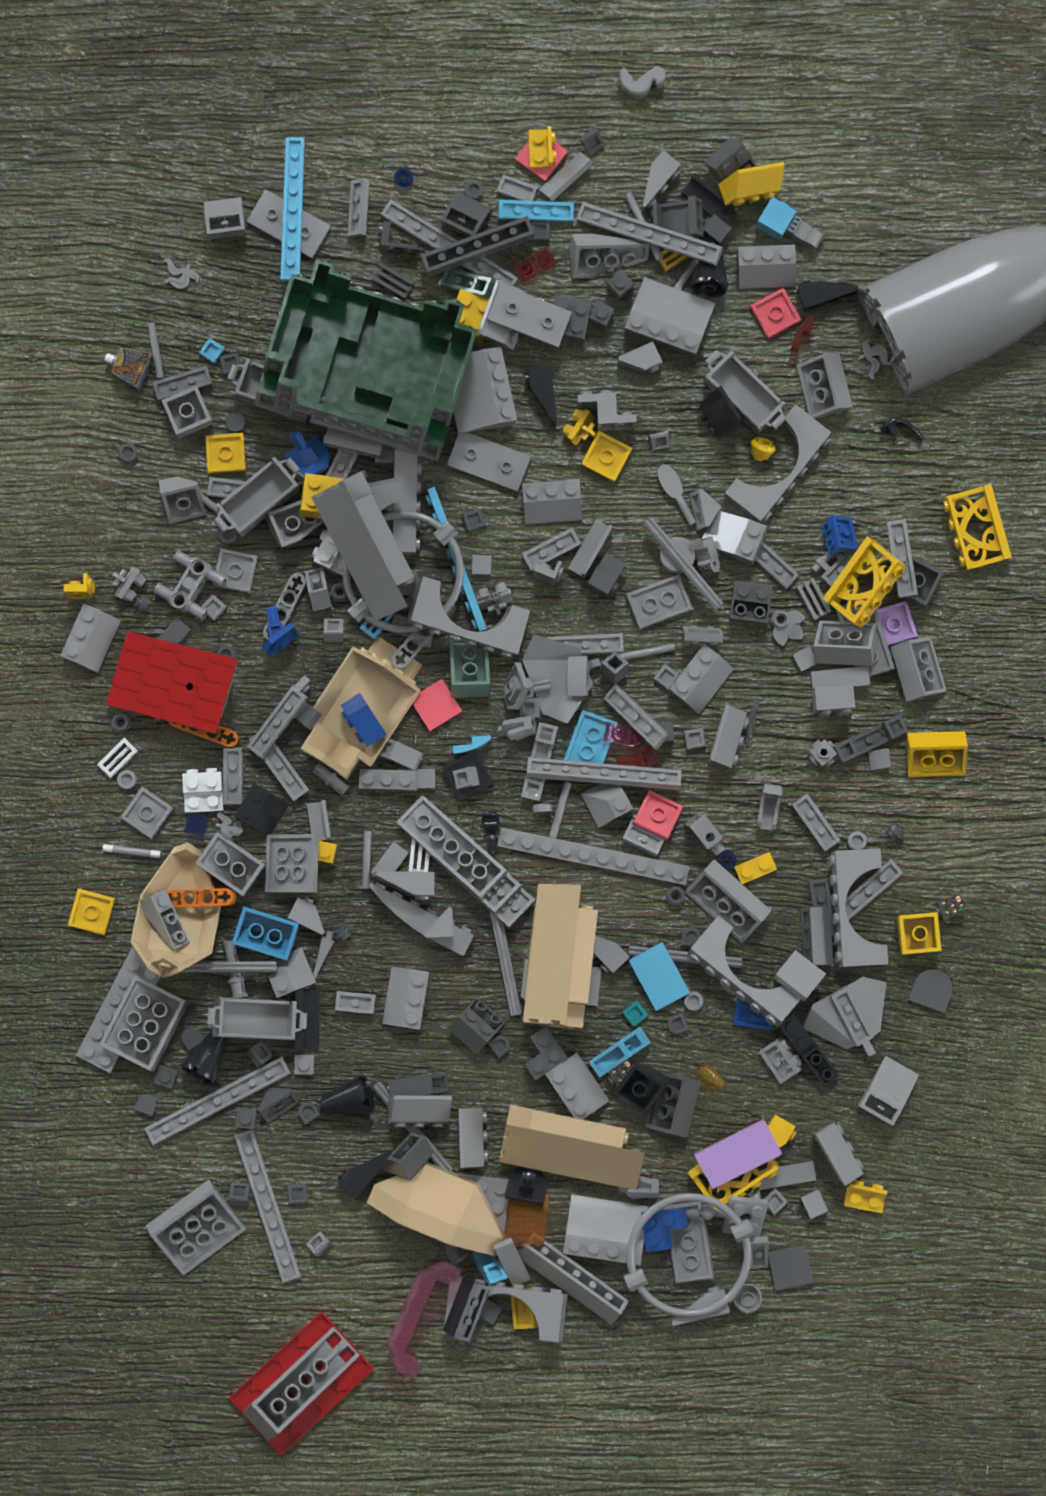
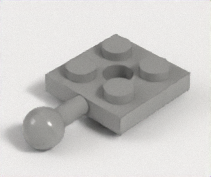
M729 1196L727 1206L739 1218L744 1213L750 1214L746 1219L751 1224L755 1233L754 1236L760 1237L768 1208V1201L766 1199ZM705 1204L700 1208V1216L705 1220H710L713 1217L724 1218L721 1227L722 1233L733 1234L730 1226H733L734 1223L726 1214L719 1209H714L709 1204Z

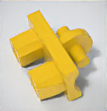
M576 409L572 414V418L577 423L574 427L567 424L562 430L564 435L575 446L579 444L581 439L586 441L588 436L594 438L596 435L593 431L595 417L587 409L584 411Z

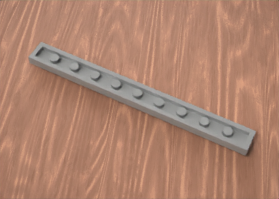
M502 827L497 846L686 885L690 867Z

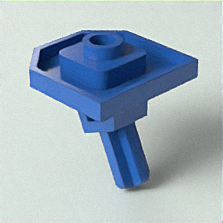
M299 431L292 432L290 438L296 448L284 455L285 458L291 457L300 468L299 472L303 475L305 473L318 475L328 468L331 456L317 435L305 441Z
M276 606L266 608L269 622L267 627L270 638L263 645L262 649L267 656L286 649L293 640L300 636L292 623L285 627L280 622Z

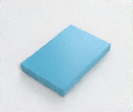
M582 710L564 760L603 764L618 722Z
M663 941L629 959L633 970L656 1011L690 993Z

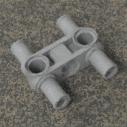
M178 550L173 557V561L186 567V571L174 590L158 583L153 593L167 600L168 605L184 614L190 613L203 621L208 614V610L195 603L196 598L206 581L209 580L222 588L226 584L228 577L215 571L213 566L204 560L190 557ZM204 565L203 571L197 573V567ZM180 598H184V603L181 606H178V600Z

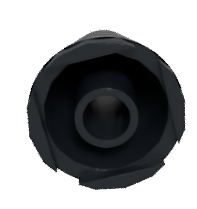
M709 242V243H712V244H715V245L720 246V245H719L718 243H716V242ZM723 251L717 266L698 260L690 282L692 292L700 296L701 292L707 293V297H719L726 294L728 283Z
M210 1031L181 1064L182 1070L195 1079L200 1078L204 1080L203 1083L214 1085L217 1081L228 1039L226 1037L213 1036V1031Z
M364 1075L358 1076L323 1095L321 1101H319L321 1112H324L326 1115L374 1112L371 1109L375 1107L374 1096L371 1086L367 1087L365 1084L368 1081Z

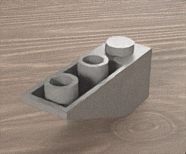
M664 150L651 164L642 211H645L647 208L651 209L653 202H657L655 198L659 194L663 195L669 187L667 184L670 180H675L681 173L679 171L681 164Z
M166 889L140 900L148 920L173 950L189 943Z
M595 936L593 959L597 957L602 962L600 966L606 973L611 971L613 974L629 956L617 943Z

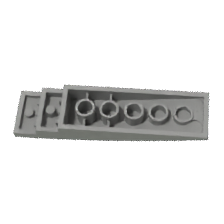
M423 795L396 822L441 867L509 929L534 904L535 899L521 887L520 883L507 873V870Z

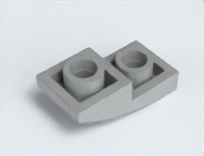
M588 656L568 657V696L588 695Z

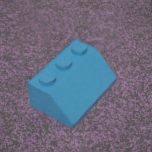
M243 906L232 944L288 961L300 924Z

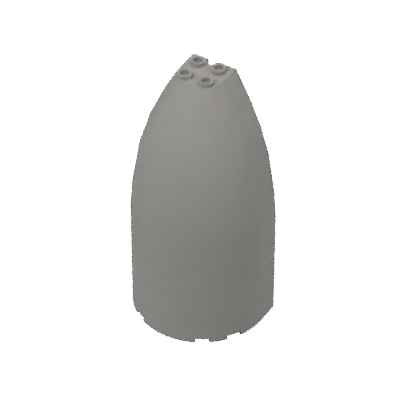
M1046 226L1006 229L967 240L937 252L858 290L857 296L872 327L880 325L894 353L890 363L906 395L994 355L1046 321Z

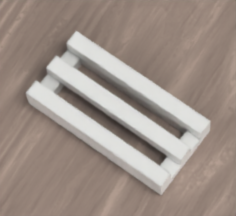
M123 738L97 765L112 778L138 750ZM124 744H126L127 746L106 767H104L103 765ZM131 749L132 751L111 772H109V770Z
M412 839L409 872H428L430 855L426 852L425 867L421 869L423 848L420 845L417 869L413 868L416 841Z

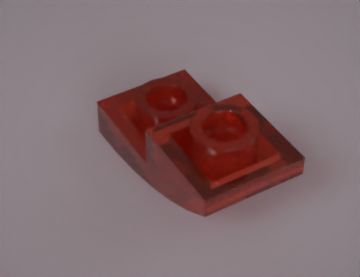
M546 246L532 256H527L514 264L513 267L521 281L524 282L554 266L557 262L549 247Z

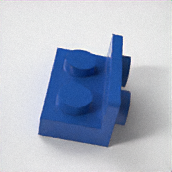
M832 515L823 525L829 556L834 557L838 552L855 554L858 545L852 518Z
M736 998L733 1018L734 1025L771 1030L772 1025L766 1021L762 1014L754 1012L747 1002Z

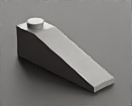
M571 234L569 251L572 278H593L598 273L605 271L609 273L614 271V268L628 267L647 261L650 244L604 235Z
M301 500L267 512V524L281 548L301 541L324 522L322 519L299 516Z

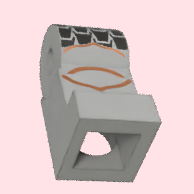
M713 536L700 538L689 543L690 550H695L698 561L697 566L701 574L719 571V557Z

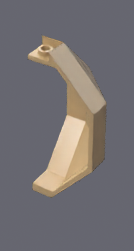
M188 842L173 848L140 894L130 941L148 969L163 978L177 974L212 954L221 906L174 908L189 943L173 950L148 920L142 908L140 900L165 889L166 891L215 889L209 872L195 864L202 851ZM208 892L204 896V901L210 903L213 896ZM189 893L186 896V902L191 904L194 901V895ZM171 896L170 898L171 902L181 901L180 897L177 898Z
M429 1162L423 1164L410 1179L395 1175L377 1182L373 1186L367 1201L369 1205L403 1226L449 1245L497 1257L493 1245L504 1241L506 1237L478 1182Z

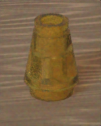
M704 1063L696 1073L699 1080L718 1090L726 1082L711 1064Z

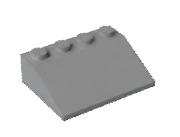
M644 277L626 322L625 331L696 357L715 303Z
M501 347L470 353L453 411L457 434L511 426L517 421Z
M134 975L99 1045L149 1071L155 1072L190 1002Z
M210 1179L146 1225L150 1236L183 1276L246 1230Z
M571 1194L563 1254L627 1263V1246L630 1234L641 1217V1212L647 1211L648 1206ZM643 1228L636 1241L635 1265L641 1264L644 1244Z

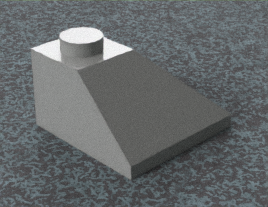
M178 476L159 481L160 493L169 524L207 515L198 482Z
M599 784L581 794L598 828L633 811V807L620 785Z
M302 947L291 951L288 961L277 957L269 960L277 963V971L268 972L277 998L316 983Z

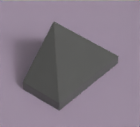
M268 1088L258 1110L266 1122L269 1123L299 1104L300 1101L292 1089Z

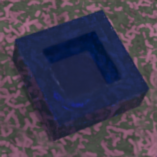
M189 812L185 832L205 835L208 816Z

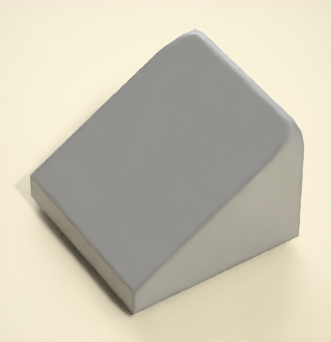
M324 618L325 642H343V618Z
M888 748L868 751L871 771L891 767Z
M466 767L453 771L457 790L480 784L476 767Z

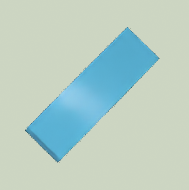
M638 1027L594 1057L589 1063L600 1078L651 1042L641 1027Z

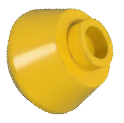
M756 437L751 441V454L758 461L769 459L776 451L774 443L766 438Z

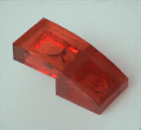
M811 313L801 324L794 337L790 351L798 352L802 335H810L815 314Z
M651 745L616 758L618 765L650 767L660 763L657 751Z

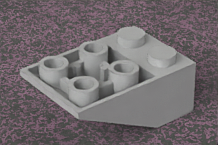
M885 1056L857 1107L893 1126L919 1075Z

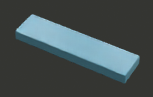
M498 200V220H518L528 216L529 221L573 223L574 203Z

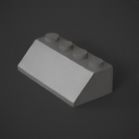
M713 860L685 891L689 897L714 919L719 915L734 927L730 934L740 943H743L771 912L766 905L716 860Z

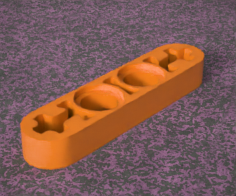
M169 722L174 728L228 748H233L239 743V736L235 731L219 725L217 736L210 738L207 735V731L199 729L192 731L188 726L183 728V725ZM221 730L225 731L223 733L225 736L233 734L235 742L227 744L228 741L224 738L218 741L221 736Z
M227 888L167 891L169 898L171 896L180 897L181 901H172L174 908L231 906L236 901V893L232 889ZM208 892L213 896L210 903L204 901V896ZM226 892L230 895V899H227V902L224 899H218V896H225ZM189 893L194 895V901L191 904L186 902V896Z

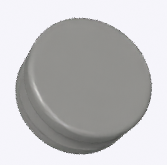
M682 537L671 538L670 540L693 565L695 550H690L689 543L691 542ZM662 547L660 562L664 569L673 574L684 573Z

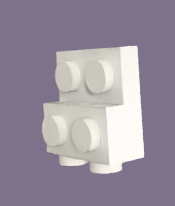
M324 529L320 536L322 543L320 547L316 546L312 553L313 562L343 576L344 560L329 531Z
M208 768L203 773H198V769H189L187 773L182 774L185 813L224 811L222 772H217V768Z

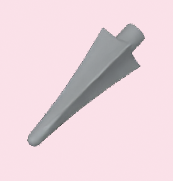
M328 930L326 936L321 937L317 962L313 972L315 980L335 940H332L335 934L333 931Z

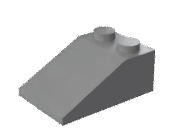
M718 511L710 526L706 528L703 538L713 536L718 552L753 565L767 533V526L744 517Z
M216 832L195 863L242 896L246 895L266 866L219 832Z
M376 871L372 873V878L409 897H415L416 901H426L434 895V872Z

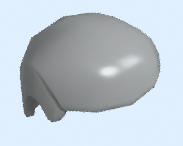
M744 1284L740 1292L732 1300L734 1306L740 1312L753 1313L761 1306L762 1295L760 1290L753 1284Z

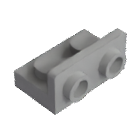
M558 560L555 570H552V567L548 564L541 563L540 565L536 563L533 570V578L554 586L555 582H559L564 570L561 567L562 562Z
M783 1036L759 1051L780 1084L804 1068L801 1058L795 1055L791 1049L790 1042L784 1039Z

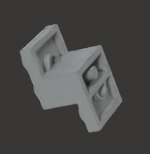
M611 390L600 391V394H593L592 391H583L577 396V409H596L597 431L636 428V414L632 415V412H622L620 415H617L616 393H612Z

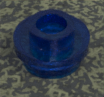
M405 168L397 170L394 175L395 183L403 188L410 186L413 181L411 171ZM406 176L407 180L401 181L400 177Z
M729 850L722 851L717 858V862L726 870L733 868L737 861L736 855ZM726 856L730 858V863L728 864L723 861V858Z

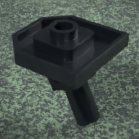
M519 1167L509 1174L505 1199L543 1206L548 1179L540 1170Z

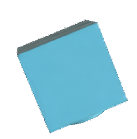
M772 197L758 219L756 228L780 242L797 211L788 204Z

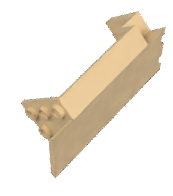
M378 636L369 650L363 647L360 650L354 646L351 648L313 706L322 716L313 726L312 732L301 747L303 752L347 780L360 761L370 767L373 765L421 691L415 686L417 682L413 679L421 669L422 664L413 659L406 668H395L392 663V657L398 649ZM404 653L402 657L397 656L396 664H405L404 658L407 654ZM358 693L362 695L387 734L368 747L364 741L362 743L359 742L355 736L357 730L355 727L350 728L341 714L344 711L341 704Z
M538 884L536 907L533 908L523 1000H525L523 1022L572 1030L583 1028L585 1005L588 1004L598 910H593V906L587 905L579 907L581 885Z
M510 1104L499 1162L636 1190L645 1153L622 1148L623 1144L627 1145L629 1135L623 1127L610 1126Z

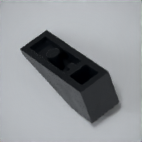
M807 280L800 283V286L797 288V294L802 308L806 312L855 295L859 287Z
M551 365L528 367V373H525L526 385L530 384L531 392L553 425H557Z
M388 1151L351 1168L348 1172L344 1170L338 1177V1180H340L338 1185L354 1199H357L382 1168L392 1152Z

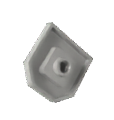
M515 662L504 683L503 698L507 709L518 710L524 699L534 697V692L551 689V684L548 679L531 682L530 678H526L521 663Z

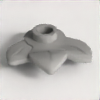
M778 610L773 613L771 617V623L774 626L773 637L781 646L785 645L788 638L793 640L803 639V630L799 623L805 619V616L801 612L796 610L789 612ZM783 617L784 622L778 623L777 618Z

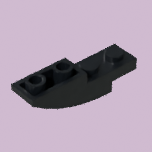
M793 1013L789 1014L779 1028L823 1087H826L840 1075L818 1045L815 1044Z

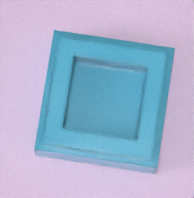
M209 338L199 352V355L215 365L226 349Z

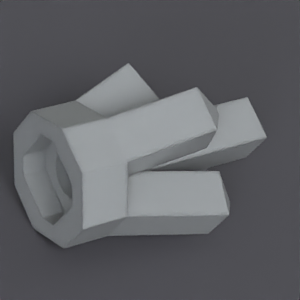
M534 716L504 720L502 725L498 726L497 733L499 736L507 735V738L510 740L515 739L518 741L525 737L536 735V721Z
M639 1176L636 1190L618 1188L620 1192H626L631 1199L658 1198L659 1180Z

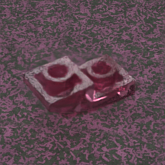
M607 722L603 741L643 749L644 738L633 727Z

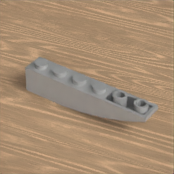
M378 882L375 885L372 883L369 885L392 912L422 935L439 918L437 917V912L429 908L426 911L419 908L421 904L412 899L409 902L402 899L404 895L394 890L390 893L385 890L386 886ZM453 921L454 937L428 938L464 957L474 935L471 934V929L463 925L459 928L454 925L455 921Z

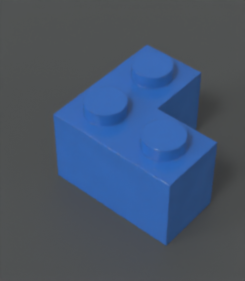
M360 693L341 704L344 710L341 714L349 727H355L357 730L355 736L360 743L364 741L368 747L387 735Z
M686 1207L660 1209L648 1219L643 1226L646 1251L672 1248L670 1230L688 1227Z

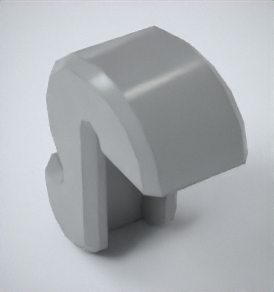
M655 66L638 80L634 81L632 76L623 67L620 71L619 84L622 91L630 98L641 99L649 94L652 85L656 89H660L664 85L666 75L664 69Z
M767 783L763 785L756 824L757 828L771 831L776 829L780 799L783 792L782 786Z

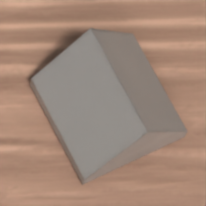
M668 431L648 435L652 451L671 447Z
M320 1231L306 1245L315 1256L319 1257L332 1243Z

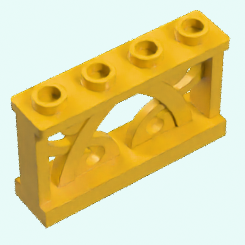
M991 484L945 497L943 506L945 512H949L950 520H948L950 530H954L956 538H953V542L961 555L958 557L961 568L964 567L966 571L1012 558ZM982 492L983 497L973 504L968 496ZM963 499L968 502L970 508L968 509L965 505H960L962 511L957 512L955 503L957 500ZM979 508L980 512H982V509H986L987 515L985 517L981 516L977 509ZM973 513L979 520L991 522L992 525L983 533L982 542L966 532L967 524ZM957 517H958V518H962V520H961V522H960V525H959V522H958ZM989 533H992L994 535V540H990L988 538V543H986L987 535ZM964 540L969 543V545H967L966 547L964 544ZM979 548L982 549V556L978 561H972L969 558L968 552L970 550H974L975 555H977ZM986 550L999 551L1000 556L985 560Z
M867 536L823 599L848 618L854 625L863 627L869 622L873 612L881 605V601L886 594L892 590L896 580L903 574L906 564L885 549L878 541ZM877 550L884 555L880 559H877L875 555ZM884 561H890L892 565L885 573V569L888 566L883 565L880 567V564ZM873 572V589L857 594L859 589L858 576ZM842 599L848 600L846 608L840 604ZM854 601V607L856 610H858V607L862 605V607L856 615L852 613V604Z
M775 1159L767 1162L768 1166L765 1170L760 1171L756 1167L744 1173L742 1180H730L720 1185L717 1192L719 1193L720 1190H724L726 1193L721 1199L715 1198L712 1194V1186L709 1185L707 1188L700 1178V1173L704 1176L705 1174L699 1164L690 1169L688 1174L704 1195L715 1198L727 1205L729 1196L743 1197L746 1195L745 1191L751 1187L753 1190L762 1184L761 1180L765 1177L770 1179L776 1175L779 1164ZM752 1173L757 1175V1177L749 1181ZM730 1187H731V1188H739V1189H737L736 1191H734L733 1193H731Z

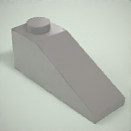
M719 1286L708 1288L709 1292L703 1293L685 1309H699L712 1305L726 1295L724 1288L720 1289ZM727 1304L713 1313L699 1317L676 1316L671 1320V1323L675 1326L730 1313Z

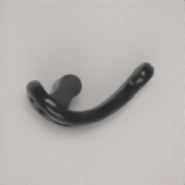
M892 418L886 421L880 429L883 433L888 429L891 435H895L898 432V428L895 427L894 423H899L912 431L918 440L922 441L924 439L923 435L914 425L902 418Z
M487 811L482 814V823L484 825V835L489 846L488 854L494 856L498 853L496 841L499 815L495 811Z

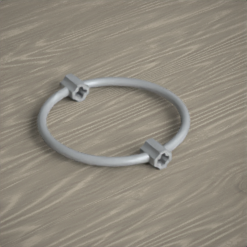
M393 511L382 514L385 521L409 518L427 523L436 529L433 534L444 546L446 544L450 545L456 562V580L452 594L443 606L447 614L458 599L464 578L462 554L454 539L459 533L448 521L442 525L432 517L415 511ZM343 561V584L348 599L352 604L348 611L357 622L364 618L370 624L380 629L396 633H410L420 630L411 627V625H394L379 619L375 621L370 614L365 600L362 597L359 600L356 598L351 584L350 571Z
M695 1193L673 1195L655 1203L638 1219L630 1234L627 1246L629 1273L623 1277L630 1292L637 1289L648 1303L662 1312L679 1317L707 1315L727 1305L735 1298L745 1284L750 1271L752 1257L749 1238L754 1236L755 1233L748 1219L741 1221L731 1208L715 1198ZM683 1201L706 1203L726 1214L734 1223L730 1228L737 1243L742 1241L744 1249L743 1267L734 1287L719 1301L699 1309H678L657 1300L644 1287L648 1282L642 1269L636 1270L635 1266L636 1241L644 1224L660 1209Z

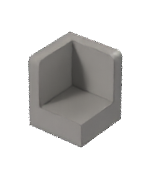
M819 1190L805 1196H800L810 1219L828 1211Z

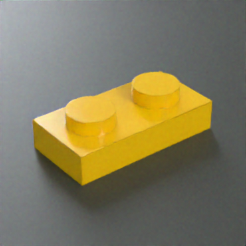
M770 852L734 867L741 884L777 870Z

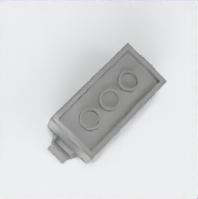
M715 350L705 360L710 372L705 376L704 383L712 391L722 386L742 417L741 419L757 435L766 426L776 430L786 420L782 411L786 403L784 401L781 402L766 384L734 356L732 350L727 355ZM722 356L723 359L712 368L711 365ZM780 413V415L770 424V422Z
M247 358L243 365L232 364L227 379L237 386L234 392L235 399L255 405L256 393L264 365L253 361L250 363L251 359ZM239 367L243 368L239 381L236 382L235 378ZM293 410L291 417L277 413L305 424L309 416Z
M274 456L272 458L273 462L270 461L240 487L236 488L220 502L221 505L219 503L216 504L219 513L214 522L223 533L227 530L235 529L242 538L266 518L267 512L279 508L301 490L294 480L300 468L291 457L287 460L278 461ZM284 463H286V465L294 473L292 476L282 466ZM220 515H223L226 518V520L231 524L230 527L227 526V524L222 520Z
M215 997L214 1007L208 1009L207 1024L213 1026V1036L295 1040V1032L307 1029V1013L296 1009V1001ZM296 1013H300L299 1029L296 1028Z

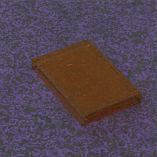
M550 1191L545 1193L543 1206L510 1200L505 1240L512 1238L514 1243L544 1246Z

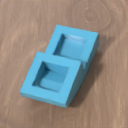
M491 735L474 736L470 745L453 746V754L460 755L477 750L491 741Z
M476 1251L472 1253L474 1262L489 1285L508 1278L500 1260L497 1261L495 1256Z

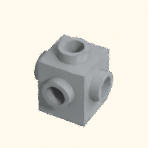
M818 739L810 746L812 749L808 753L810 761L820 768L823 765L826 767L831 765L835 761L834 756L837 754L833 747L834 744L830 740L827 742L824 739L820 742ZM821 749H825L827 752L826 756L820 754Z

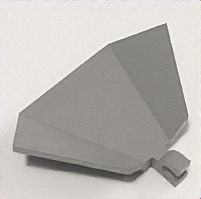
M533 634L522 661L531 682L548 679L551 684V689L534 692L535 696L540 697L542 714L568 724L585 696H568L567 690L568 657L582 656L580 648ZM599 658L588 662L589 670L601 666ZM590 675L587 676L588 691L593 685Z
M861 977L812 1004L803 1023L804 1029L845 1049L854 1046L858 1047L862 1044L868 1056L875 1054L876 1052L869 1040L874 1038L881 1030L887 982Z

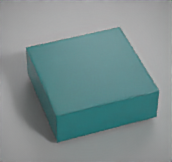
M637 1000L622 1011V1014L633 1027L648 1016Z

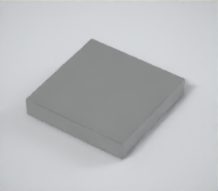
M220 548L216 571L228 577L226 584L222 588L250 594L258 556Z
M142 786L120 818L150 839H153L174 808Z
M795 950L774 978L805 1001L826 973Z

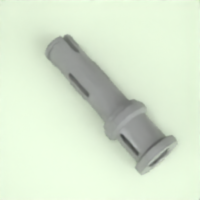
M232 941L224 942L227 962H239L236 945L232 944ZM229 972L228 984L231 985L233 995L231 998L243 999L249 997L245 991V978L241 972Z

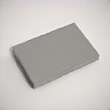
M680 574L626 594L639 630L693 610Z

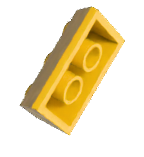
M784 162L740 169L718 184L725 205L733 204L734 206H739L747 201L751 204L760 199L768 201L772 197L774 198L775 194L781 190L785 167Z
M965 731L907 733L908 777L966 775L968 744Z

